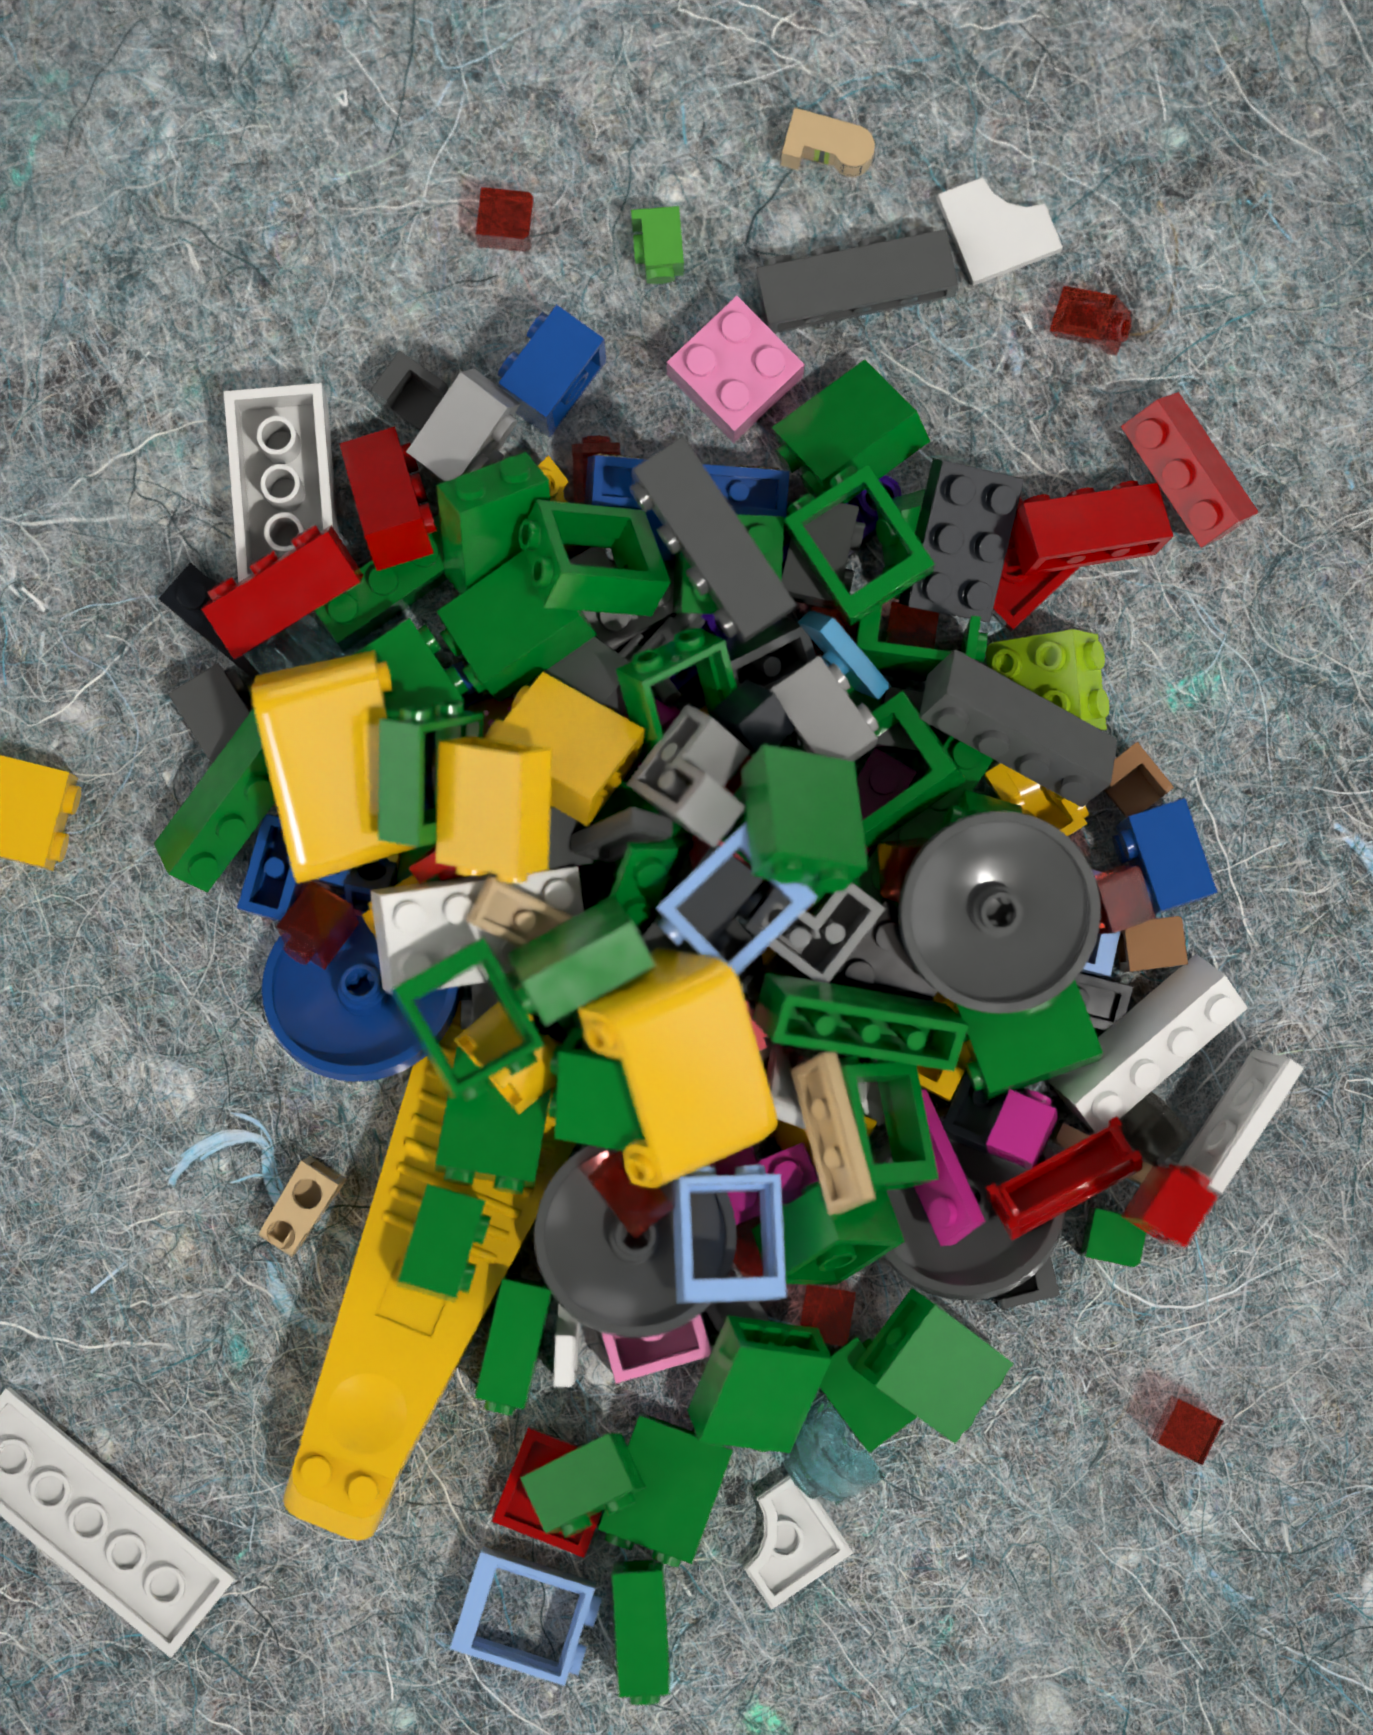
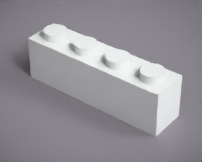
M1195 954L1188 960L1187 965H1182L1128 1011L1125 1016L1098 1037L1103 1051V1055L1098 1062L1050 1078L1048 1082L1069 1110L1089 1129L1097 1133L1108 1127L1110 1119L1116 1116L1120 1119L1247 1010L1248 1007L1227 977L1198 954Z

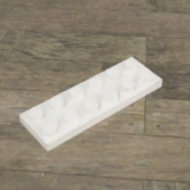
M9 1387L0 1395V1516L171 1658L235 1581L237 1576Z

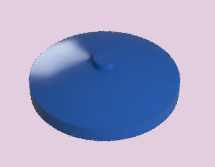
M345 894L316 904L288 925L277 939L268 956L262 979V999L265 1014L274 1035L284 1050L296 1062L308 1070L327 1078L349 1082H365L379 1080L400 1073L426 1057L423 1048L394 997L383 990L377 939L368 928L362 916L347 913ZM461 986L437 989L415 1002L437 1043L443 1039L455 1017Z

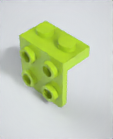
M1071 629L998 641L988 645L986 649L988 668L1101 731L1107 730L1106 717L1109 714V699L1103 689L1101 669L1105 664V653L1102 644L1098 641V634Z

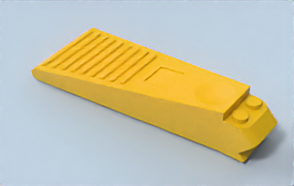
M460 1000L450 1028L438 1043L452 1069L456 1049L459 1047L453 1039L464 1031L460 1027ZM538 1032L541 1039H543L546 1036ZM552 1038L556 1044L563 1045L564 1042ZM427 1056L413 1065L300 1440L301 1445L295 1457L283 1496L284 1507L291 1515L356 1541L366 1540L377 1531L408 1459L495 1299L502 1279L508 1274L535 1224L539 1204L547 1186L557 1171L569 1160L577 1145L576 1142L555 1139V1118L549 1117L548 1107L534 1189L524 1187L523 1194H511L494 1190V1182L474 1178L472 1186L444 1181V1173L435 1171V1162L448 1093ZM557 1083L552 1086L551 1094L554 1088L557 1087ZM427 1184L484 1200L485 1204L482 1214L491 1216L483 1245L473 1243L467 1262L477 1264L469 1293L458 1291L455 1303L397 1286Z

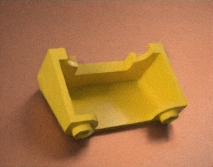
M375 650L256 675L253 682L252 698L290 863L297 883L325 877L418 848L378 840L379 719L387 718L384 693L393 691L387 662L378 663Z
M656 948L649 954L655 964L654 967L578 1008L585 1031V1038L590 1047L599 1053L622 1060L646 1139H637L625 1148V1169L631 1184L648 1188L662 1186L750 1147L774 1131L778 1123L777 1113L746 1003L735 972L728 964L715 957Z

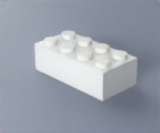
M322 383L224 391L238 583L253 574L249 568L252 563L271 551H275L278 558L295 548L291 539L313 525H316L320 532L332 525L339 536L328 396Z
M578 866L551 868L547 871L527 875V882L505 883L573 917L584 912ZM487 873L481 876H466L445 879L443 881L438 880L370 890L383 990L391 994L395 986L483 937L505 976L506 973L514 969L507 953L517 949L518 946L466 922L487 877L490 876L496 879L497 874ZM477 967L439 989L487 981L480 968Z

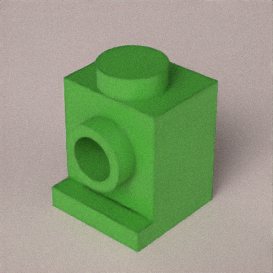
M679 206L631 210L632 232H642V234L633 235L635 264L645 263L646 282L649 284H666L673 282L675 276L684 275Z

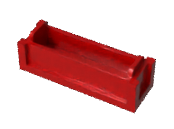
M1118 1116L1108 1121V1127L997 1187L995 1183L986 1187L987 1199L1013 1241L1139 1172L1143 1168V1157L1138 1149L1133 1152L1122 1134V1123Z

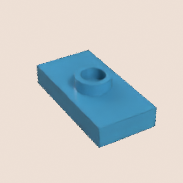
M809 610L798 622L824 653L821 658L827 667L835 663L856 691L879 699L890 688L887 680L833 617Z

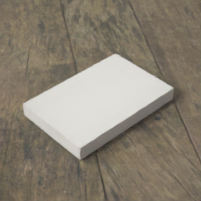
M1257 1049L1252 1050L1178 1164L1183 1167L1186 1164L1205 1175L1212 1181L1208 1189L1222 1194L1304 1068L1290 1058Z

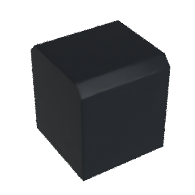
M745 680L710 712L712 718L750 751L748 754L750 757H753L764 744L777 747L796 730L776 694L749 680Z

